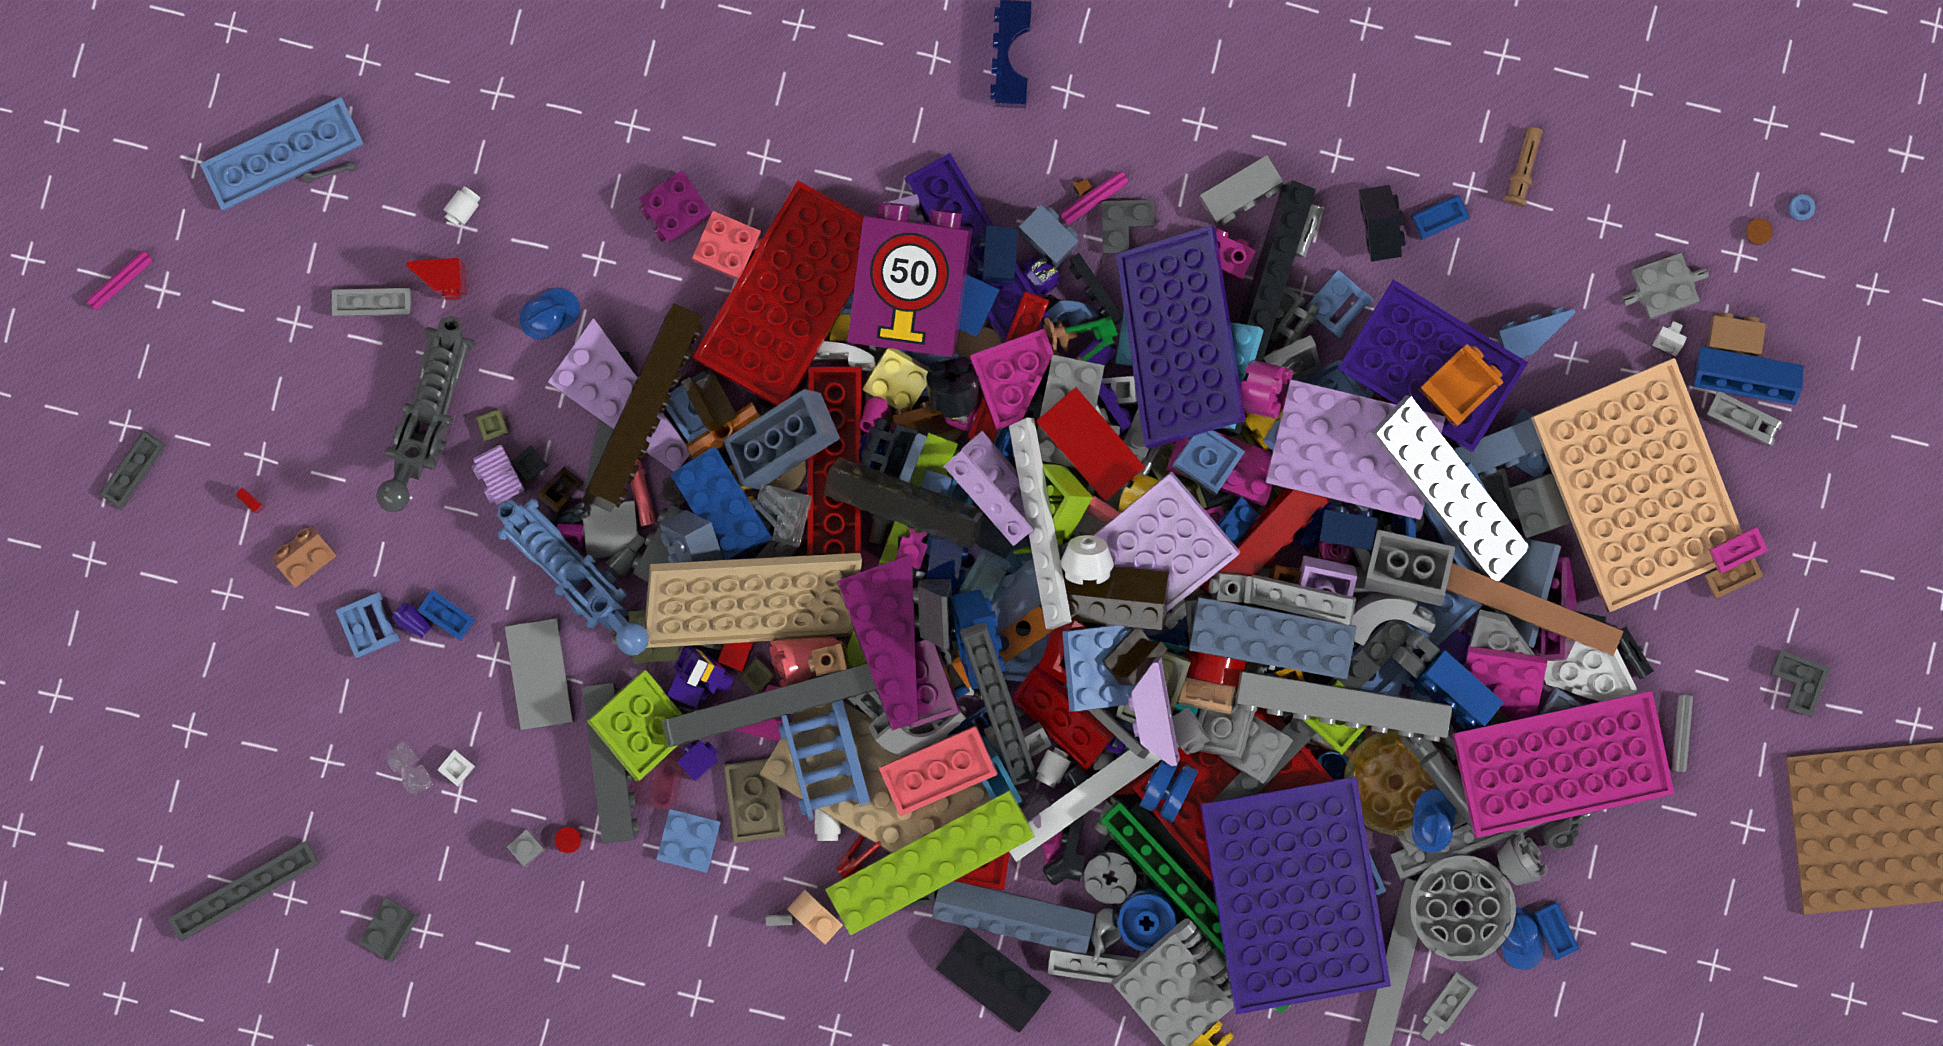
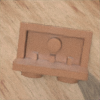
M312 525L298 532L295 539L289 544L280 546L275 551L272 559L277 568L296 588L335 558L336 554Z

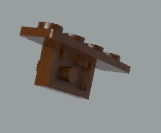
M928 401L919 404L920 409L911 411L910 407H905L894 411L895 415L887 420L884 430L889 431L892 422L914 428L919 434L925 436L928 433L935 435L957 428L946 423L943 413L937 410V413L932 411ZM865 432L867 440L869 442L871 434ZM884 439L880 440L877 450L882 449L885 442Z

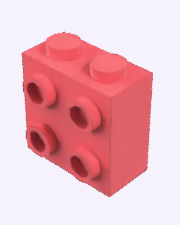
M712 211L692 257L693 262L738 280L762 241V233L760 230Z

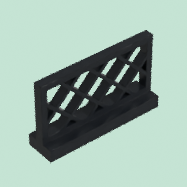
M1137 799L1128 812L1142 827L1150 832L1149 834L1152 837H1156L1159 840L1162 848L1164 844L1170 849L1165 850L1167 854H1176L1179 857L1180 868L1183 871H1195L1202 877L1196 884L1201 889L1209 878L1152 812L1139 806L1141 801ZM1108 834L1096 849L1101 853L1107 851L1105 846L1113 838ZM1183 861L1190 867H1183ZM1138 870L1137 874H1143L1144 880L1138 876L1137 884L1143 889L1152 888L1147 884V874L1143 870ZM1176 907V914L1178 915L1181 911Z

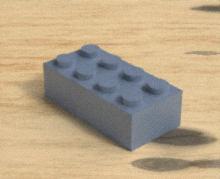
M803 389L723 441L743 487L761 489L839 440L840 437L821 393Z

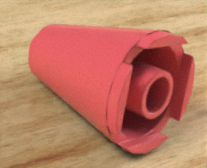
M835 636L770 641L773 645L769 648L775 674L779 673L783 680L778 681L780 686L786 687L815 677L816 672H811L808 663V657L812 656L811 650L840 644L842 641L837 640ZM824 656L822 662L824 663L829 656Z

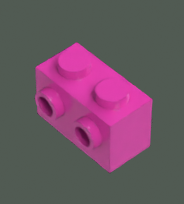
M1216 228L1222 273L1241 282L1256 250L1251 249L1252 244L1242 239H1238L1236 242L1227 238L1229 235L1227 232Z

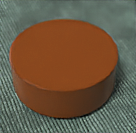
M1761 218L1752 220L1745 229L1747 240L1754 245L1765 244L1771 239L1773 234L1771 224Z

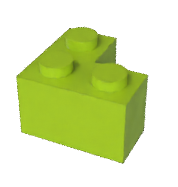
M1043 464L1056 539H1070L1093 497L1065 465Z

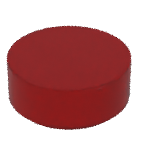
M572 827L560 829L555 836V845L563 853L577 851L582 843L579 831Z

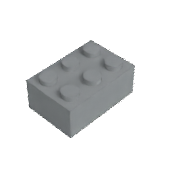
M1377 530L1364 589L1442 606L1455 547Z

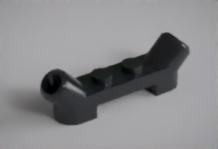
M1078 764L1064 773L1063 778L1072 791L1089 779L1090 776L1086 769ZM1084 815L1070 824L1069 831L1064 830L1061 845L1066 846L1064 853L1043 866L1042 870L1051 885L1056 886L1066 879L1080 882L1085 856L1075 854Z

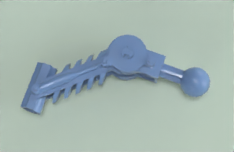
M531 498L524 506H519L513 500L504 501L498 507L497 517L504 525L497 533L498 537L501 540L508 538L530 561L539 565L558 584L554 589L555 593L558 596L564 594L573 605L571 607L573 612L579 617L583 615L587 619L585 623L589 629L593 630L601 623L610 631L612 629L616 631L615 641L621 652L630 656L643 652L648 645L649 635L644 626L635 622L629 623L624 618L629 612L621 604V601L627 596V591L616 585L615 581L617 579L609 571L604 573L594 564L596 561L592 555L588 554L583 558L563 538L560 531L537 509L539 505L536 499L533 500ZM587 578L593 586L584 593L577 586L582 584Z

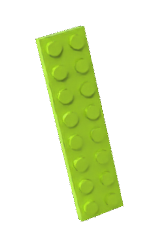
M1008 790L836 882L825 890L851 936L1035 838V834L1011 790Z

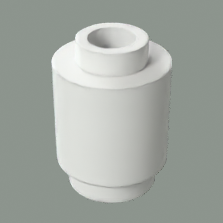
M464 186L461 191L457 190L443 209L447 213L445 218L455 226H458L459 223L465 225L479 206L478 202L481 198Z
M1056 747L1053 752L1047 750L1036 771L1038 774L1035 779L1054 788L1057 783L1061 782L1064 773L1071 761L1067 760L1069 754Z
M815 809V834H817V841H838V834H841V823L819 809Z

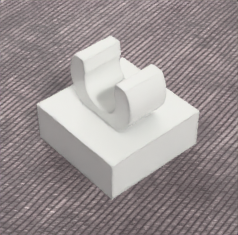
M1673 321L1669 328L1663 326L1655 337L1652 346L1677 356L1687 338L1679 334L1683 325Z

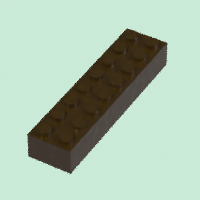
M675 303L667 312L582 500L608 512H611L614 507L619 508L628 493V490L624 487L626 483L630 485L639 468L635 463L637 460L641 461L649 447L650 442H647L646 439L647 437H652L661 419L657 418L658 413H663L670 401L671 395L667 393L669 390L673 391L681 377L682 372L678 369L679 367H684L693 349L689 345L690 343H695L704 325L699 324L702 318L701 315Z

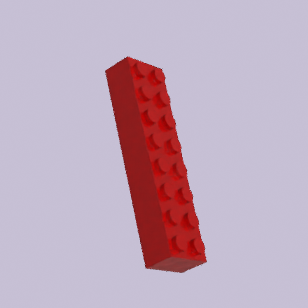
M809 367L808 390L821 393L840 439L808 458V556L861 554L862 468L859 465L862 460V456H860L862 453V429L859 424L862 420L861 367Z

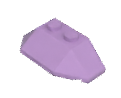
M1158 657L1155 658L1148 670L1135 685L1131 692L1132 695L1128 696L1129 707L1131 711H1135L1136 721H1133L1135 737L1140 738L1141 745L1169 765L1177 766L1180 757L1162 658Z

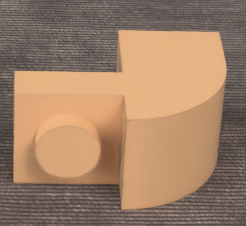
M806 889L787 908L799 922L825 945L843 926Z

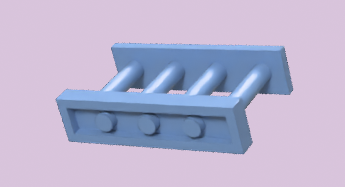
M843 700L832 702L833 710H830L829 714L791 724L788 723L787 716L783 715L781 716L782 723L778 724L781 740L787 739L802 795V799L798 800L802 815L807 814L808 821L814 820L812 810L848 800L858 801L859 807L870 805ZM829 724L838 726L840 735L835 736L836 739L795 749L792 734ZM839 749V751L844 750L847 760L842 761L843 764L802 775L799 759ZM844 774L846 777L851 776L853 786H849L848 790L809 800L805 785Z

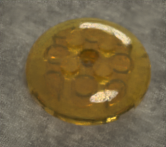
M1388 730L1387 733L1378 732L1366 738L1355 748L1348 759L1344 771V778H1349L1350 774L1351 777H1357L1364 825L1374 831L1387 835L1404 834L1405 830L1413 825L1414 808L1420 795L1428 790L1439 789L1421 768L1419 760L1410 749L1403 746L1398 730ZM1397 775L1400 779V784L1395 789H1391L1389 786V777Z

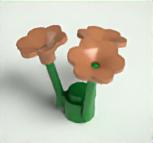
M1111 316L1067 328L1061 319L1057 320L1056 328L1049 318L1044 319V329L1052 351L1057 348V338H1059L1064 351L1069 352L1070 339L1089 331L1094 332L1097 340H1103L1081 358L1078 356L1077 360L1087 361L1105 346L1113 344L1112 337L1118 335Z

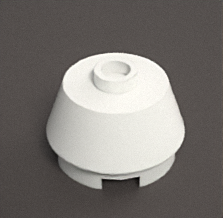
M1082 535L1071 539L1060 562L1061 567L1065 571V578L1073 583L1082 585L1083 580L1097 579V584L1106 581L1110 577V571L1114 566L1107 543L1103 539L1091 535Z

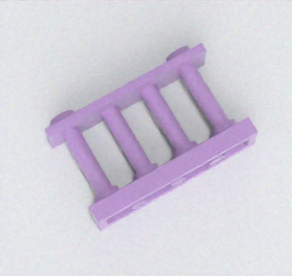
M981 431L944 467L1014 546L1033 530L1026 521L1018 473L986 434Z

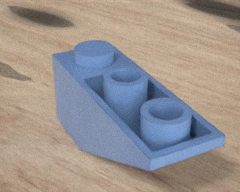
M1562 307L1551 311L1552 316L1542 318V315L1539 314L1527 318V323L1517 325L1515 321L1502 325V330L1497 333L1499 344L1522 359L1530 357L1576 313L1575 309L1567 311V307Z

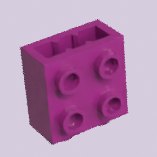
M683 170L639 198L642 205L638 208L646 220L652 218L656 224L653 230L662 242L666 239L669 245L707 221L711 216L710 210Z

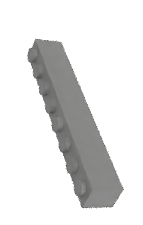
M1241 670L1235 699L1237 704H1241V709L1256 711L1257 707L1267 708L1268 714L1283 716V711L1294 713L1293 718L1309 720V715L1320 717L1319 722L1335 724V720L1346 721L1345 726L1361 729L1362 724L1371 725L1372 731L1387 733L1388 728L1398 730V735L1413 737L1414 733L1424 734V739L1438 742L1440 737L1447 738L1452 712V706L1447 704Z

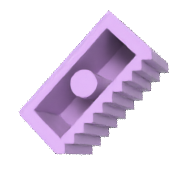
M501 444L473 458L475 465L471 467L478 480L483 478L487 486L484 489V493L490 504L495 502L499 507L504 501H511L526 493Z

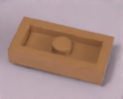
M1755 558L1724 573H1719L1718 570L1704 575L1714 599L1720 598L1763 577Z

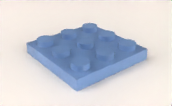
M1110 625L1062 631L1069 711H1082L1129 704L1128 696L1132 695L1131 692L1135 685H1120L1102 661L1133 627Z

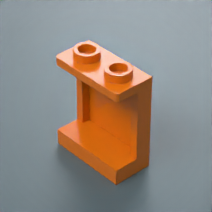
M1466 344L1418 389L1454 427H1457L1503 383L1500 379L1502 377L1501 372L1494 365L1488 366L1482 360L1484 355L1475 345L1470 347Z

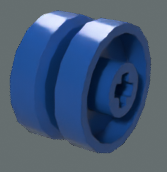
M1162 760L1158 769H1154L1144 789L1146 793L1139 806L1152 812L1156 809L1160 799H1163L1165 803L1160 811V815L1162 818L1173 823L1199 770L1185 765L1176 778L1172 775L1177 766H1171Z
M1152 888L1138 889L1127 897L1121 906L1118 918L1119 933L1128 945L1134 949L1146 952L1176 926V907L1160 890ZM1144 916H1150L1151 922H1145Z

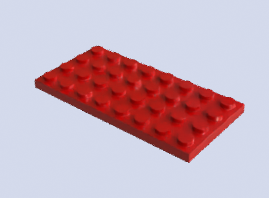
M797 180L694 353L693 360L776 406L791 398L854 292L863 216Z

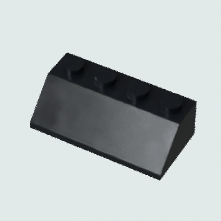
M968 927L936 968L937 971L1019 1033L1052 992Z

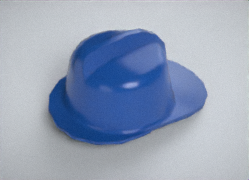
M555 288L535 297L526 303L520 312L519 322L522 330L533 339H546L568 328L576 321L579 315L580 306L578 299L572 292L562 288Z
M1432 789L1422 793L1417 799L1414 808L1412 838L1421 850L1429 853L1445 849L1451 842L1454 833L1455 808L1439 789Z
M1519 907L1516 908L1512 930L1501 944L1506 961L1516 969L1528 970L1537 966L1544 954V943L1536 919L1529 911Z

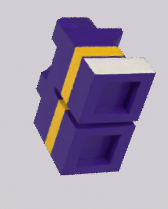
M691 646L683 647L674 665L675 670L688 684L696 686L698 681L701 680L713 694L716 688L728 692L734 680L731 675L726 674V669L712 655Z

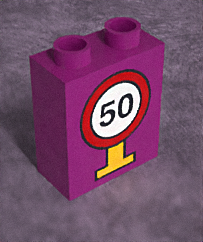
M878 202L877 215L867 214L863 216L847 342L952 357L957 351L973 228L960 226L962 217L960 212L931 209L929 222L908 219L910 209L908 205Z

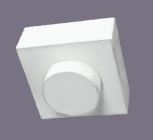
M453 750L439 767L438 771L459 787L475 768V765L458 751Z

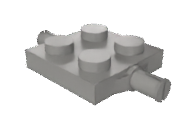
M1682 253L1633 269L1632 275L1636 283V292L1622 296V301H1624L1625 306L1640 301L1646 309L1649 320L1698 304L1700 300L1695 289V282L1709 278V273L1706 267L1691 272L1686 266Z

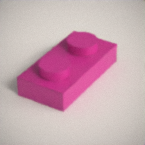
M1753 527L1708 549L1719 573H1724L1768 551L1758 527Z

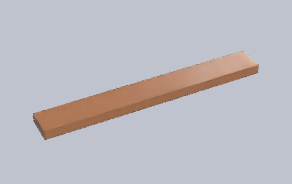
M1454 563L1451 565L1446 587L1447 591L1612 657L1614 656L1623 634L1622 630Z

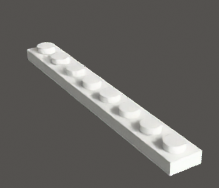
M1025 418L1010 425L1009 430L1025 517L1028 524L1033 528L1029 533L1045 626L1046 629H1055L1072 621L1034 418Z

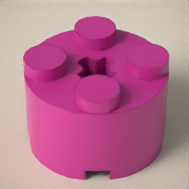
M1254 360L1246 368L1245 373H1249L1247 381L1242 380L1240 386L1244 412L1273 419L1278 418L1284 407L1293 372L1291 369Z

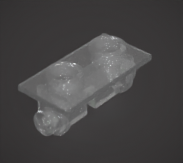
M402 742L395 749L394 747L391 748L386 754L388 765L394 772L399 773L403 779L402 784L408 793H413L415 798L420 795L423 789L426 791L433 786L432 778L422 764L415 769L411 766L419 759L409 745L406 746Z

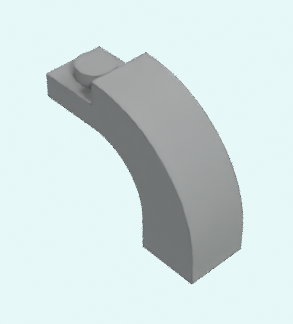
M1376 592L1355 604L1351 625L1357 627L1354 641L1364 646L1376 626L1384 621L1393 619L1403 620L1431 634L1436 625L1435 616L1425 607L1419 606L1417 608L1416 600Z
M961 709L958 713L914 728H910L907 725L891 731L884 712L868 727L875 741L883 748L894 754L906 756L950 737L949 733L954 728H957L966 719V716Z

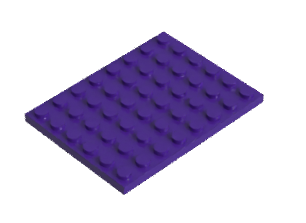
M1357 777L1200 804L1234 1014L1237 1015L1391 986Z

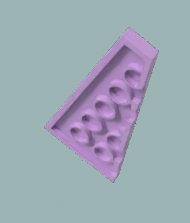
M593 318L548 383L614 429L637 377ZM658 413L657 418L661 420L652 437H647L646 439L647 442H650L646 453L674 472L682 466L690 452L665 415Z

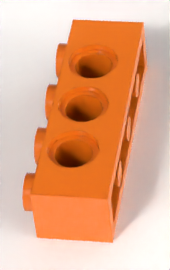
M1040 605L999 633V636H1005L1009 640L1008 649L999 651V655L1003 657L1004 664L1055 630L1046 629L1043 610ZM1020 621H1027L1031 626V632L1027 636H1021L1016 631V626ZM959 651L953 654L955 660L950 663L969 689L971 686L962 667Z

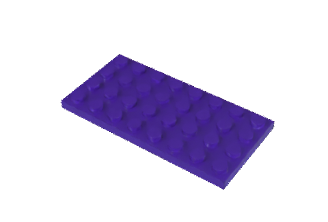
M1209 225L1117 253L1116 258L1144 446L1149 449L1245 421L1216 228Z

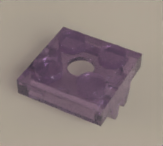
M1040 789L1030 792L1025 796L1027 799L1018 804L1028 823L1032 821L1037 828L1041 827V816L1039 813L1051 806V796L1047 789L1042 792Z

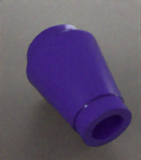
M403 602L391 617L396 621L395 624L419 636L421 639L431 628L412 604L408 605L406 602Z

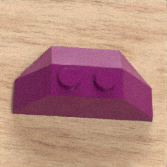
M1568 557L1558 558L1547 601L1576 612L1577 590L1570 560ZM1539 627L1534 648H1529L1536 656L1547 657V661L1567 660L1575 641Z

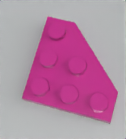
M1045 329L970 355L977 376H979V383L996 430L1023 420L1053 355Z
M1468 646L1465 668L1504 702L1499 710L1511 721L1537 716L1547 667V657Z

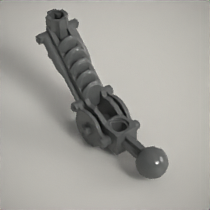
M450 315L449 317L441 318L437 329L427 327L424 330L425 337H428L420 364L419 381L412 404L405 403L402 406V412L405 415L401 419L399 426L396 427V431H394L393 439L395 440L393 447L389 446L385 452L387 457L394 459L395 475L392 480L383 482L378 487L376 493L378 504L387 512H398L408 505L410 494L407 484L410 478L419 480L424 468L434 470L441 454L446 449L447 426L453 423L452 416L446 414L454 387L460 379L467 351L475 347V340L462 337L463 324L459 322L457 317ZM420 422L429 425L426 435L419 433Z

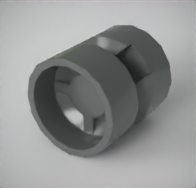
M1414 629L1406 639L1407 645L1400 646L1391 658L1417 679L1426 669L1425 663L1432 662L1441 651L1423 634ZM1415 647L1423 652L1420 658L1412 652Z

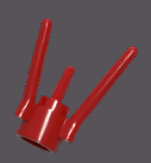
M860 835L848 852L838 860L841 864L836 867L837 872L844 879L863 869L860 863L870 856L881 845V842L877 841L857 859L854 856L850 859L865 838Z

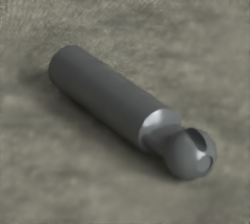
M1414 733L1413 737L1400 735L1403 746L1410 749L1419 760L1421 768L1472 828L1461 775L1457 768L1441 749L1435 747L1431 740L1424 739V734Z

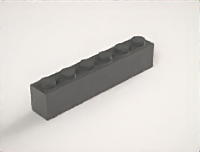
M615 683L582 687L586 722L621 690L616 688ZM587 722L602 844L636 840L635 834H640L638 818L633 819L632 808H636L634 792H629L628 782H633V778Z

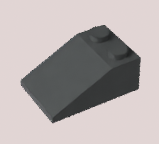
M1552 472L1510 485L1509 489L1526 538L1571 523Z
M951 579L919 580L918 588H913L914 604H919V614H915V629H920V638L943 649H949L953 634V613L950 596H952Z

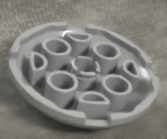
M1459 855L1434 863L1419 877L1412 891L1410 917L1414 930L1427 948L1446 959L1473 961L1486 957L1505 941L1515 921L1516 903L1511 885L1496 867L1477 857ZM1463 900L1468 904L1469 909L1467 914L1460 916L1456 913L1455 906L1459 901Z

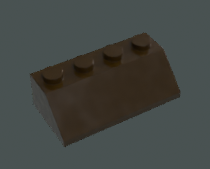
M1114 565L1110 571V577L1106 581L1097 584V579L1083 580L1082 585L1066 579L1065 571L1062 569L1071 620L1156 630L1163 629L1167 614L1169 570Z

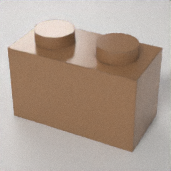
M1718 312V316L1710 318L1706 348L1755 357L1762 354L1766 323H1760L1759 318L1744 316L1743 320L1734 319L1733 314Z

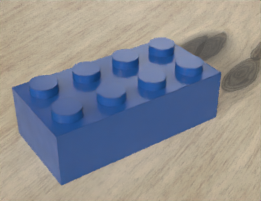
M715 446L670 474L694 514L712 523L723 560L742 559L773 539L720 451Z

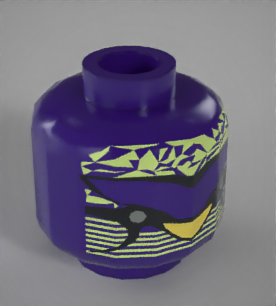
M1032 257L1023 264V277L1029 283L1035 295L1042 294L1045 296L1059 284L1057 281L1059 272L1047 258L1041 257L1036 260Z

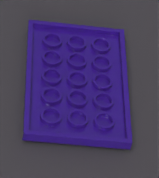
M1393 279L1337 370L1392 404L1397 405L1405 396H1411L1422 411L1443 416L1418 389L1466 344L1470 347L1475 345L1484 355L1482 360L1488 366L1494 365L1501 372L1502 377L1500 379L1503 383L1457 427H1454L1445 418L1441 433L1473 453L1528 362Z

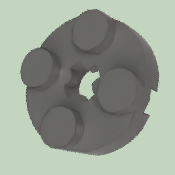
M1107 850L1095 855L1089 861L1084 873L1086 891L1095 899L1109 904L1122 903L1129 897L1138 879V874L1132 864V860L1126 854L1116 850ZM1110 871H1114V876L1118 878V881L1107 882L1104 873L1108 874Z

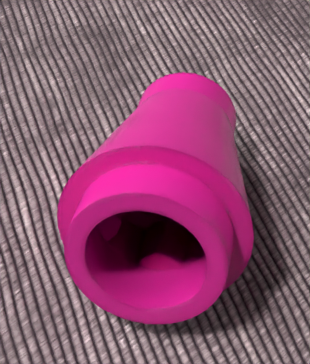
M873 397L866 401L862 420L859 424L864 432H870L871 427L875 426L878 417L883 419L888 417L889 404L885 399Z

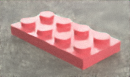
M976 725L879 767L900 816L997 775V771Z

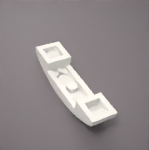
M827 341L823 342L813 361H848L850 367H861L862 371H873L877 365L875 357L860 348Z

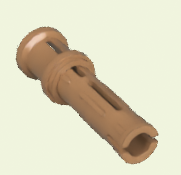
M1528 126L1526 128L1527 131L1515 173H1512L1509 177L1511 183L1508 194L1504 196L1503 201L1514 206H1526L1525 197L1528 186H1531L1533 182L1530 174L1540 138L1543 134V130L1536 127Z

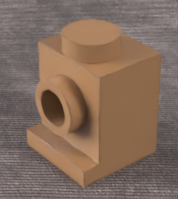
M842 643L811 650L812 656L808 657L811 672H816L818 677L850 669L846 645ZM826 655L831 658V663L827 666L822 662L823 657Z

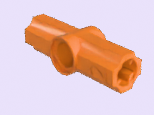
M751 402L737 411V417L712 432L708 430L687 443V449L692 457L695 459L714 446L719 451L726 448L723 440L761 417L754 404ZM730 429L729 434L721 438L722 432Z

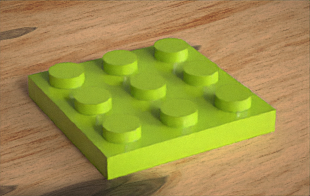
M642 670L592 715L587 722L634 780L640 781L677 747H667L661 721L683 714L647 670Z

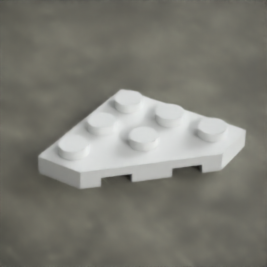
M1575 642L1567 660L1547 661L1544 677L1547 685L1600 702L1639 694L1618 649H1616L1612 657Z

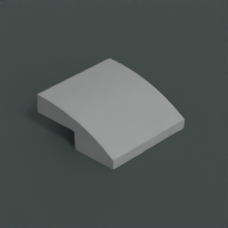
M635 501L623 502L619 508L614 507L611 512L593 504L588 505L591 507L590 516L583 519L587 555H592L595 559L613 557L624 547L629 546L638 534Z

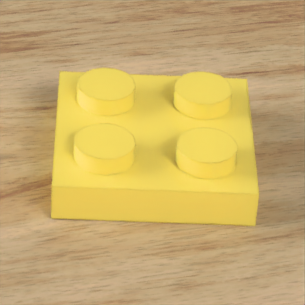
M887 348L863 385L862 390L874 397L885 399L890 406L896 409L910 407L911 410L927 385L926 376L929 367L898 349Z

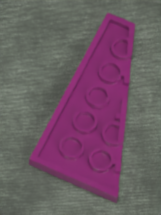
M911 554L837 581L891 731L918 721Z

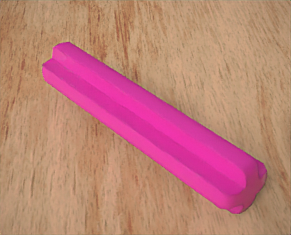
M1122 171L1117 172L1060 212L1063 222L1069 225L1128 184L1126 175Z
M141 251L87 298L88 304L95 310L102 307L152 263L153 260L149 254Z

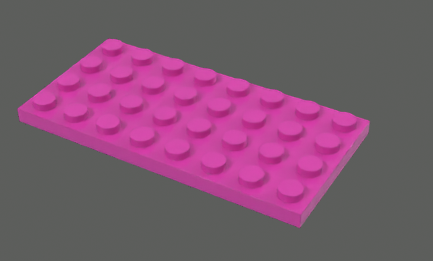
M1652 691L1452 734L1474 838L1675 794Z

